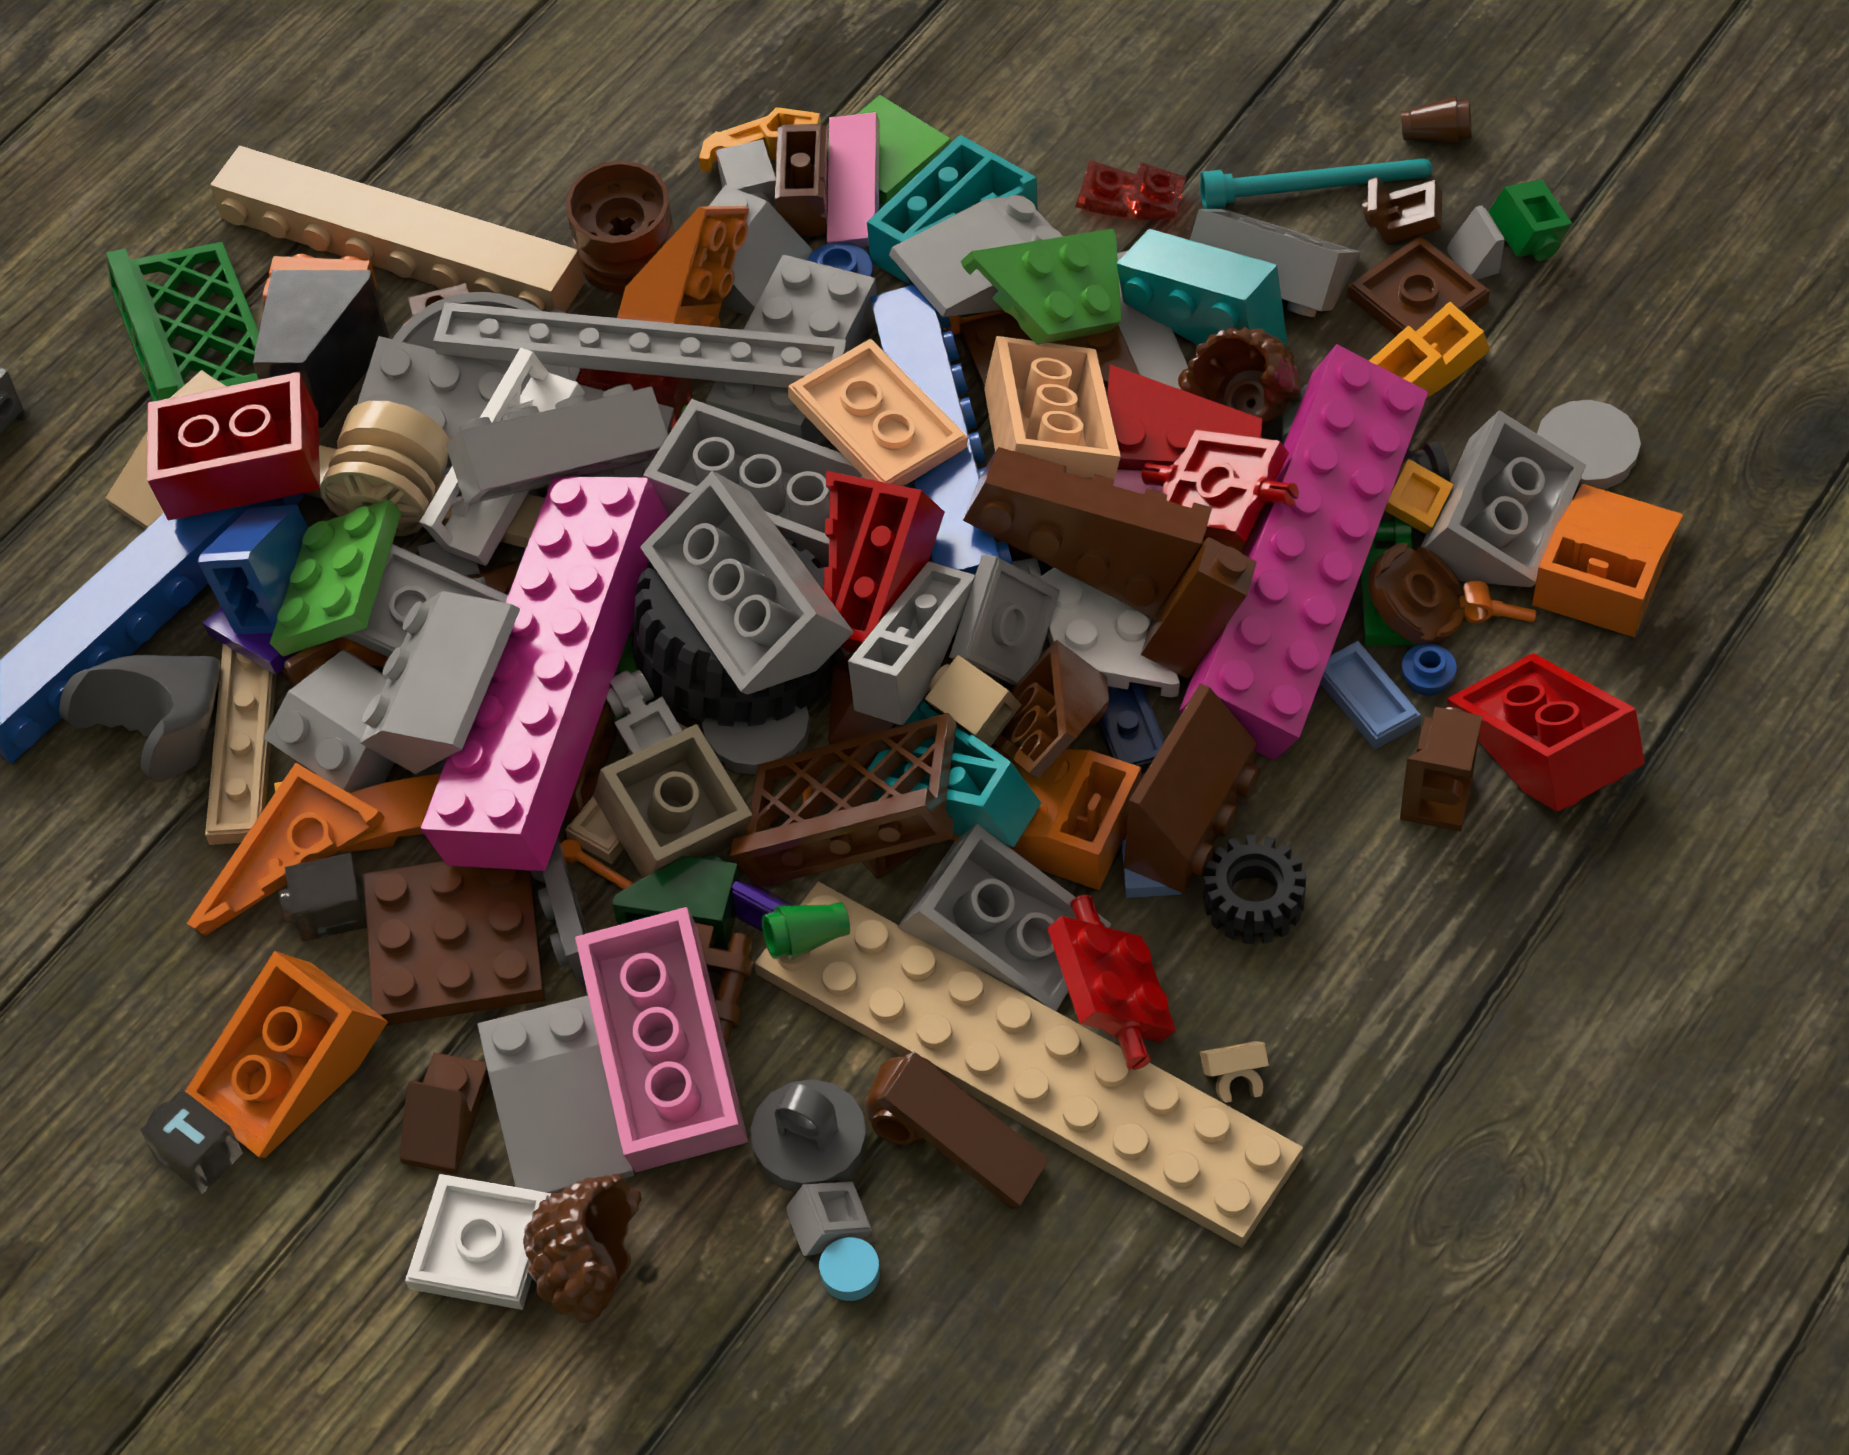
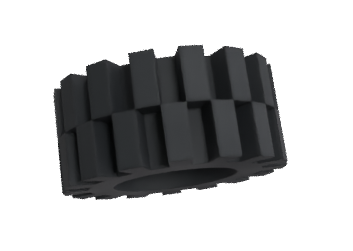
M1246 835V845L1240 846L1236 837L1228 840L1227 852L1219 846L1213 852V861L1208 859L1204 876V909L1207 916L1211 915V924L1217 930L1225 925V936L1234 940L1238 932L1244 933L1243 943L1253 944V935L1261 934L1263 944L1273 942V930H1276L1281 938L1287 935L1290 923L1296 926L1300 921L1301 911L1304 910L1306 871H1302L1303 862L1297 855L1291 858L1292 848L1285 843L1276 850L1275 838L1269 836L1265 837L1264 845L1256 844V835ZM1258 877L1274 884L1276 893L1270 899L1253 902L1238 897L1233 891V886L1241 879Z

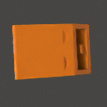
M745 206L698 207L625 287L617 318L720 328L721 322L718 316L723 298L728 295L734 282L732 267L736 253L744 244L748 233L746 219L749 208Z
M1582 484L1556 525L1539 564L1532 606L1635 638L1684 514Z
M992 748L1011 761L1041 801V805L1016 845L1008 847L1041 871L1100 890L1120 849L1122 840L1126 836L1129 799L1141 781V767L1092 750L1065 749L1042 776L1037 779L1001 750V748ZM953 834L952 840H957L961 835Z

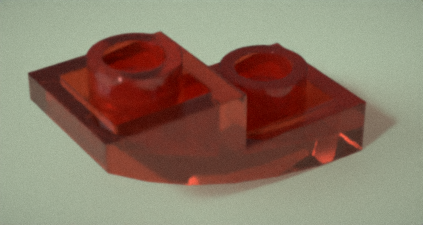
M1089 160L1075 207L1099 214L1130 219L1175 218L1186 176L1140 162L1136 174Z

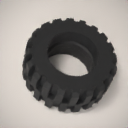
M784 537L824 591V567L820 568L818 559L807 549L800 552L797 550V544L794 541ZM650 561L647 563V569L639 577L635 596L632 637L634 662L636 668L644 675L651 690L655 694L661 692V697H663L666 704L676 711L682 707L687 710V715L690 718L704 722L705 717L718 720V725L733 727L734 722H747L748 727L763 725L766 722V718L774 716L776 721L790 716L794 713L795 706L802 709L817 697V692L825 688L831 676V668L834 666L835 652L815 672L748 695L741 692Z

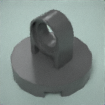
M814 1079L790 1082L771 1092L756 1109L750 1128L753 1154L759 1162L764 1176L782 1189L798 1192L803 1184L832 1183L836 1180L837 1182L847 1181L861 1165L868 1144L864 1114L853 1096L834 1083Z

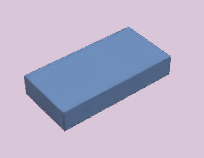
M1359 641L1330 655L1320 684L1375 750L1420 726L1421 714Z

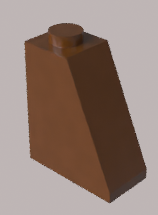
M1208 537L1201 544L1154 618H1152L1141 655L1189 679L1247 597L1257 562L1243 555L1237 549L1225 546Z

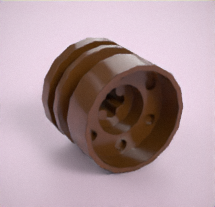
M619 160L601 163L584 171L570 187L566 198L567 217L571 236L573 237L574 249L579 251L584 277L588 282L603 291L624 294L625 287L675 234L667 186L657 172L645 165Z

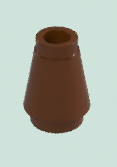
M1457 96L1412 108L1411 110L1401 111L1403 140L1413 139L1416 141L1460 144V139L1472 138L1469 99L1457 100Z

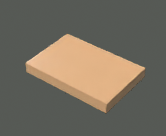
M872 339L867 340L788 386V398L865 479L905 486L967 447L968 436Z

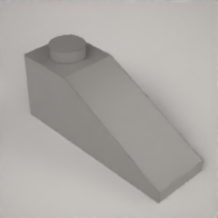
M927 562L848 660L854 711L903 726L930 690V682L939 670L963 616L975 578L974 574Z

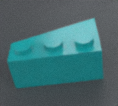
M959 135L867 221L869 252L872 263L905 283L910 284L912 281L889 256L893 246L985 199L1024 195L1025 198L1035 205L1038 211L1037 177Z
M922 700L903 725L938 716L939 714ZM956 726L945 810L954 820L953 834L962 836L974 825L978 824L1006 846L1014 847L1041 805V801L1011 761L974 735L969 736ZM936 737L925 739L911 754L919 759L935 743ZM891 750L880 751L867 770L871 771ZM904 760L884 782L892 787L912 765ZM925 776L910 792L924 788L929 789L930 778ZM877 788L871 795L878 801L884 793Z

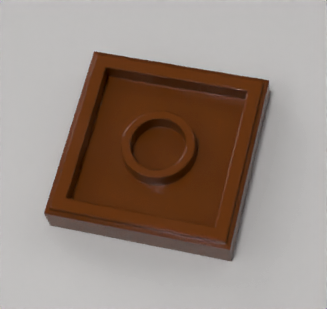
M1420 235L1350 283L1347 291L1349 299L1395 336L1408 325L1414 331H1417L1449 302L1453 303L1468 317L1487 304L1490 295L1488 288Z

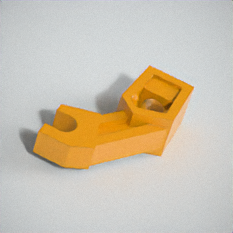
M776 107L766 117L721 132L716 131L703 142L699 156L700 169L703 172H711L713 163L717 161L716 150L762 139L770 160H776L778 127L795 124H821L820 113Z

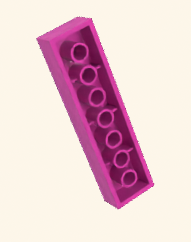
M1338 344L1312 372L1284 443V447L1288 450L1289 455L1276 479V482L1295 483L1299 490L1298 499L1293 498L1296 502L1293 506L1268 502L1262 508L1241 552L1257 562L1247 597L1196 667L1178 713L1182 714L1199 684H1203L1214 691L1257 742L1256 752L1275 761L1300 738L1428 391Z
M553 477L506 603H511L521 610L464 746L459 752L447 757L421 826L422 832L447 866L546 871L611 686L610 681L614 678L634 621L637 583L641 573L647 569V563L649 562V559L640 547L669 517L649 478Z

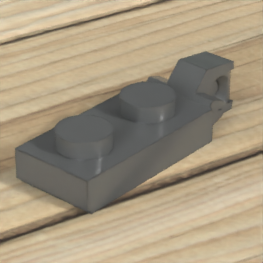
M557 837L546 871H529L533 879L546 883L545 888L538 890V895L547 920L555 919L559 932L550 935L557 961L560 967L570 964L580 984L585 982L575 937L587 934L588 930L576 887L571 879L564 850Z

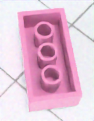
M684 907L576 936V944L622 1151L634 1171L640 1172L747 1143L748 1138L698 928L688 908Z

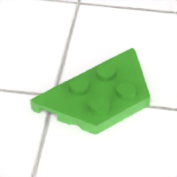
M1113 229L971 251L960 261L969 275L978 269L998 290L992 299L1006 313L1011 314L1018 321L1020 328L1037 345L1108 332L1122 321L1117 268V241Z

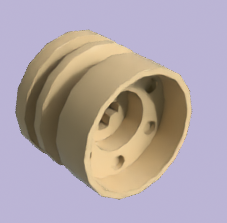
M366 401L354 405L346 417L337 441L338 449L331 457L328 464L329 470L325 473L321 482V498L329 509L339 517L351 513L358 507L370 506L390 499L402 512L395 536H406L416 533L422 528L420 520L435 496V486L443 476L449 459L446 446L451 440L439 424L426 414L409 406L390 401Z

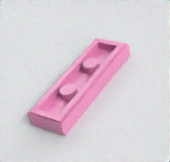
M876 112L829 118L828 244L845 242L859 247H869L867 221L879 211L880 120Z

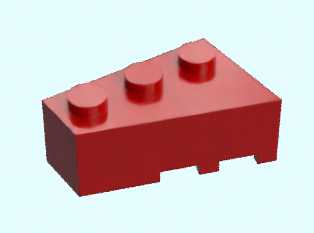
M1110 364L1107 400L1121 456L1117 469L1147 470L1144 467L1147 463L1164 466L1174 465L1175 461L1184 453L1195 430L1254 438L1262 437V419Z
M826 471V487L830 490V518L825 519V535L829 538V567H824V592L854 632L841 647L847 652L855 653L929 561L945 511L922 490Z

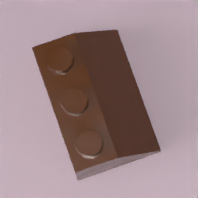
M1199 684L1129 799L1124 868L1184 894L1195 875L1201 877L1205 875L1208 859H1213V852L1215 851L1214 842L1218 835L1226 837L1230 833L1238 812L1236 804L1241 796L1249 798L1252 795L1260 776V767L1254 765L1257 742L1208 686Z

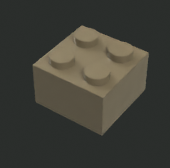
M697 724L602 768L593 794L594 799L642 878L647 877L681 856L702 858L704 856H712L732 846L733 838L745 835L752 817L751 811Z

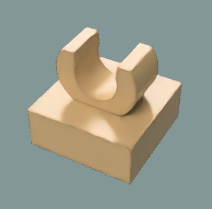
M1254 1041L1200 1052L1204 1075L1211 1077L1219 1075L1216 1081V1093L1222 1102H1232L1229 1087L1231 1081L1238 1076H1243L1247 1079L1252 1097L1262 1095V1079L1253 1069L1269 1066L1264 1042Z

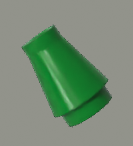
M842 902L830 905L775 906L773 913L763 915L762 929L771 957L773 959L785 957L787 961H791L836 938L849 935L850 922Z

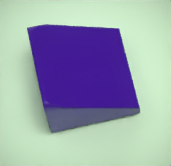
M735 881L731 887L736 918L763 932V915L773 913L775 906H795L774 893L754 884Z

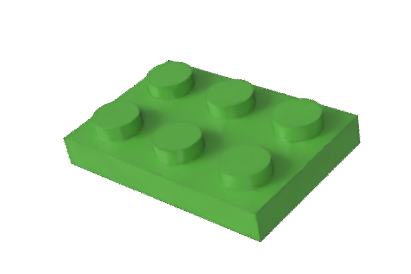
M390 499L370 506L358 507L351 513L328 521H319L307 528L302 539L303 543L295 568L290 575V583L282 607L278 612L277 622L270 644L282 656L367 628L402 513Z

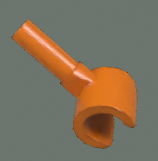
M1470 581L1463 586L1465 596H1460L1459 601L1461 608L1465 606L1464 618L1468 622L1480 623L1486 621L1491 616H1503L1534 623L1536 610L1506 604L1503 601L1491 600L1489 587L1486 583Z

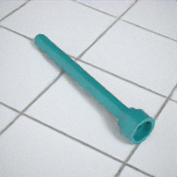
M1414 159L1233 178L1231 173L1223 174L1222 170L1202 171L1200 173V196L1203 209H1225L1226 204L1234 203L1237 197L1368 184V180L1379 177L1382 182L1426 178L1432 173L1433 166L1427 159Z

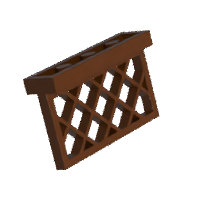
M949 713L758 764L750 808L752 817L747 827L746 835L733 838L730 857L755 885L765 887L952 839L954 820L945 810L956 721ZM936 737L935 743L919 759L911 754L925 739ZM891 750L871 771L863 767L877 752ZM904 760L912 765L892 787L884 782ZM839 762L843 763L823 784L815 780L829 765ZM857 773L863 779L842 800L836 795L837 792ZM795 775L775 797L772 796L774 780ZM925 776L930 778L929 789L924 788L910 792ZM808 786L813 788L815 792L796 812L788 808ZM877 788L884 793L878 801L861 805ZM829 801L836 806L829 814L814 817ZM781 814L789 818L782 826L766 830Z

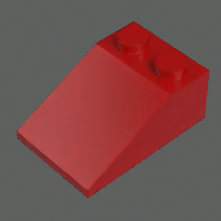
M1535 653L1518 660L1447 698L1449 707L1482 716L1479 735L1481 745L1524 793L1556 812L1575 805L1580 799L1608 784L1619 781L1627 773L1645 764L1636 708Z

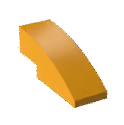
M1449 302L1417 331H1414L1408 325L1369 361L1428 391V398L1468 370L1486 355L1490 348L1484 331L1453 303Z

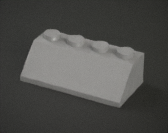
M714 471L708 474L640 547L739 690L747 695L817 671L854 633L753 494Z

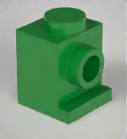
M1543 179L1505 186L1488 211L1517 258L1532 255L1536 261L1550 258L1559 250L1561 240L1572 226V222Z

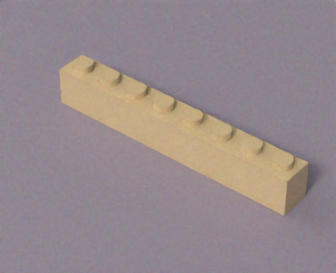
M238 146L210 184L220 217L234 225H245L261 230L276 238H286L308 245L317 251H327L343 257L353 256L361 260L371 261L372 266L391 271L403 278L410 277L435 285L439 289L466 283L469 293H500L524 300L541 311L551 312L557 307L566 312L585 283L577 249L243 146Z

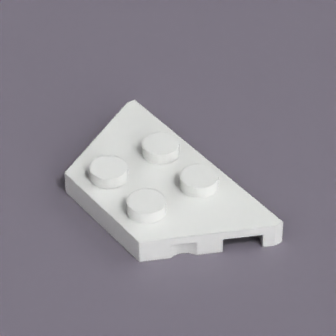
M1056 568L1051 569L1038 578L1060 590L1046 634L1050 646L1056 640L1060 641L1107 677L1108 686L1128 689L1129 683L1135 682L1161 687V696L1170 698L1178 696L1180 682L1177 673L1141 655L1152 617Z

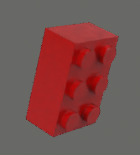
M300 372L148 403L147 481L168 521L321 490L318 411Z

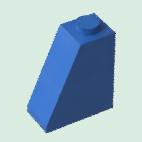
M298 505L248 508L200 554L198 563L235 635L274 632L277 615L282 607L290 583V575L295 568L303 543L302 539L308 528Z

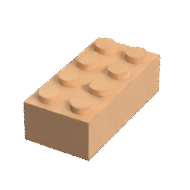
M996 336L984 387L995 452L998 447L1064 465L1066 466L1067 473L1080 477L1093 478L1094 474L1115 479L1121 456L1096 349L1053 343L1037 345L1031 340Z

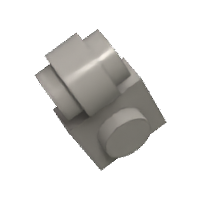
M626 670L614 676L610 681L611 686L605 701L607 705L611 706V711L615 718L624 714L627 715L614 723L631 755L682 731L663 697L648 705L646 704V702L654 698V695L640 670L631 674Z

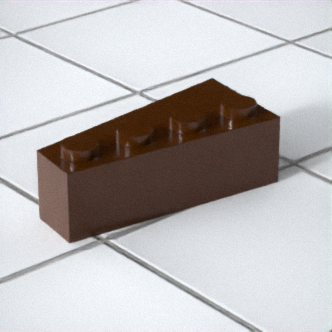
M998 447L975 487L963 521L1154 618L1200 548L1212 507L1193 502L1192 508L1166 501L1168 495L1146 489L1145 495L1113 486L1114 479L1097 474H1094L1093 478L1080 477L1067 473L1066 466Z

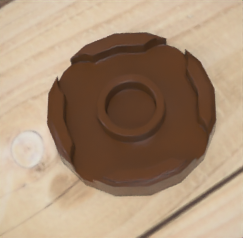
M1399 543L1377 557L1369 570V591L1374 606L1385 623L1402 638L1418 645H1436L1459 630L1464 620L1465 606L1460 609V601L1458 599V596L1463 593L1459 580L1450 567L1434 552L1421 546L1414 550L1406 547L1408 543Z

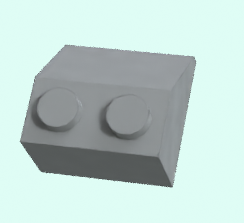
M725 185L709 206H745L749 208L746 219L748 224L747 237L742 247L737 250L732 267L734 282L728 295L723 298L721 306L750 317L781 257L787 255L807 260L813 250L768 201Z
M342 650L288 691L263 739L346 792L383 784L395 762L360 744V740L367 727V724L362 722L364 712L373 697L381 694L387 678L349 651Z

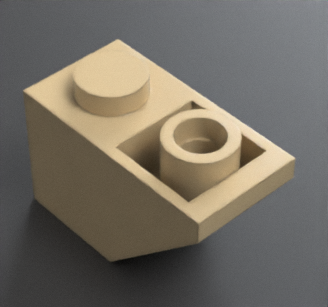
M959 655L956 656L950 665L946 664L936 672L929 685L930 692L925 698L940 715L949 713L956 721V726L969 736L974 735L989 747H991L1021 706L1009 690Z

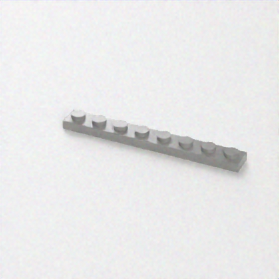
M444 302L433 340L436 354L513 361L519 349L523 348L534 352L540 362L545 365L787 388L790 384L847 352V342L845 339Z

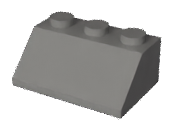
M1199 209L1190 237L1191 241L1276 264L1281 299L1288 301L1286 309L1309 317H1315L1317 310H1333L1361 255L1360 251L1226 209Z
M1499 410L1469 438L1450 480L1454 485L1433 528L1427 532L1421 547L1434 552L1450 567L1456 578L1462 582L1482 581L1486 584L1521 587L1534 586L1536 584L1538 567L1556 525L1571 503L1586 464Z
M445 591L439 592L423 603L420 601L416 602L408 612L402 628L407 631L401 648L398 647L392 652L384 666L382 674L387 678L381 694L373 697L364 712L362 722L367 724V727L360 740V744L414 774L462 750L521 609L511 603Z

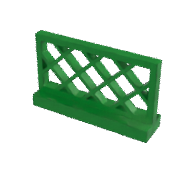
M223 242L133 260L129 259L126 249L106 252L110 289L153 402L171 398L185 385L184 379L191 370L198 373L202 370L225 386L258 380L257 373L243 376L232 371L240 360L253 364L259 331ZM216 261L218 264V268L211 277L192 270L196 264ZM162 272L171 277L162 287L144 280L143 275ZM182 281L201 287L194 298L175 292ZM213 292L232 299L225 310L205 303ZM165 302L184 309L176 320L157 313ZM196 314L215 321L207 332L188 325ZM226 326L246 333L238 344L218 337ZM178 336L198 343L190 354L170 347ZM209 348L229 355L221 366L201 359Z

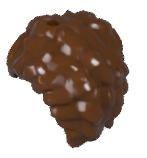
M1246 327L1242 330L1229 328L1226 331L1221 330L1217 334H1211L1206 343L1196 346V358L1189 361L1188 368L1184 369L1178 377L1179 387L1183 391L1261 418L1262 430L1284 412L1288 402H1297L1301 398L1302 390L1300 387L1299 369L1293 361L1294 356L1292 352L1286 350L1282 340L1265 333L1262 329H1248Z
M620 1174L585 1178L583 1181L566 1187L560 1193H552L549 1199L540 1201L538 1209L532 1213V1221L527 1223L524 1228L523 1245L525 1254L531 1264L528 1272L537 1284L538 1296L551 1304L557 1313L572 1315L580 1323H588L600 1316L601 1312L607 1307L614 1288L620 1284L622 1276L631 1263L630 1254L624 1247V1240L628 1233V1222L639 1211V1203L642 1197L640 1191L629 1188Z

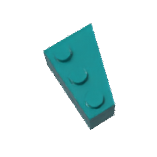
M1148 229L1117 262L1123 303L1171 328L1173 332L1197 346L1201 343H1206L1211 334H1217L1219 331H1226L1229 328L1242 330L1244 327L1248 329H1262L1265 333L1282 340L1284 346L1287 345L1276 264Z

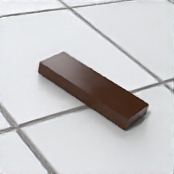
M915 1051L905 1056L876 1100L1011 1209L1021 1206L1049 1161L1045 1155Z

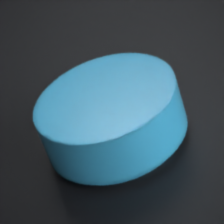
M854 1237L841 1238L827 1246L821 1255L819 1269L822 1284L833 1297L844 1301H855L869 1295L877 1286L880 1279L879 1259L874 1248L866 1241Z

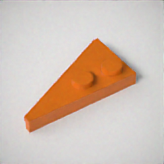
M295 763L187 924L197 932L207 936L382 824L386 817L376 808Z

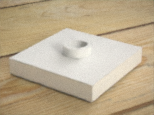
M439 1174L405 1279L410 1290L523 1310L532 1280L528 1272L531 1264L525 1254L523 1245L524 1228L527 1223L532 1221V1213L538 1209L540 1201L549 1199L552 1193Z

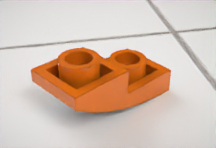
M441 774L401 779L350 792L351 795L379 810L386 818L381 825L340 850V853L393 847L397 837L424 834L421 826Z

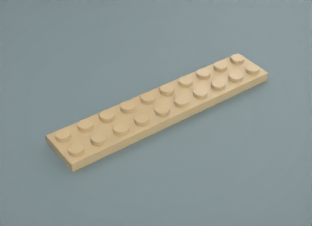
M819 881L800 905H830L842 902L849 917L850 934L836 938L791 961H787L785 957L773 959L766 947L755 961L756 975L902 1057L915 1051L920 1056L930 1060L937 1070L967 1094L1240 1248H1243L1302 1159L1303 1147L1151 1063L1140 1069H1128L1120 1046L978 968L902 931L896 923Z

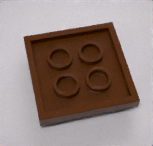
M444 861L363 873L373 1010L388 1021L386 1026L545 1001L533 878L529 870L447 866Z

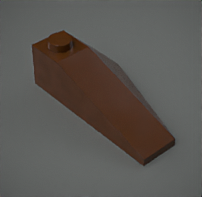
M1056 640L1010 690L1021 706L996 738L994 744L1012 757L1026 771L1039 779L1087 725L1089 727L1095 725L1105 714L1109 706L1107 677L1060 641Z

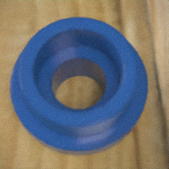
M1435 644L1418 645L1405 654L1402 661V675L1414 692L1425 696L1437 695L1453 682L1456 675V661L1453 655L1441 646ZM1423 665L1435 666V668H1426Z

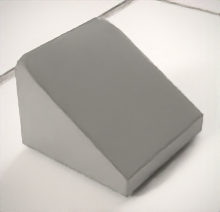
M1482 205L1475 207L1447 247V253L1452 261L1476 280L1498 274L1501 269L1504 237L1486 208Z
M853 1182L803 1184L786 1208L787 1215L804 1256L822 1253L827 1246L838 1239L846 1237L862 1239L869 1236L872 1232Z

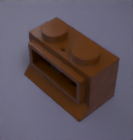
M1435 707L1432 718L1424 717L1417 753L1407 758L1400 820L1462 831L1474 775L1482 722L1481 715L1466 713L1461 709L1453 707Z

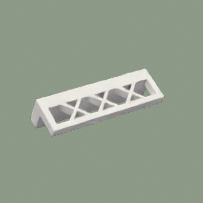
M520 348L480 418L489 417L491 423L500 422L502 417L503 421L508 420L510 413L529 406H537L539 412L556 409L555 404L573 396L584 395L585 392L578 382L548 373L534 352ZM527 373H529L531 378L521 394V384ZM452 466L420 523L444 551L487 566L529 490L465 505ZM453 504L452 515L446 526H444L441 522Z

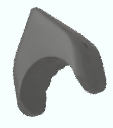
M133 655L107 661L76 673L68 680L60 699V716L63 721L75 728H87L99 723L110 728L123 725L129 731L138 729L144 737L149 736L144 744L141 755V770L151 780L158 783L164 782L195 767L202 757L209 735L221 668L220 660L212 656Z

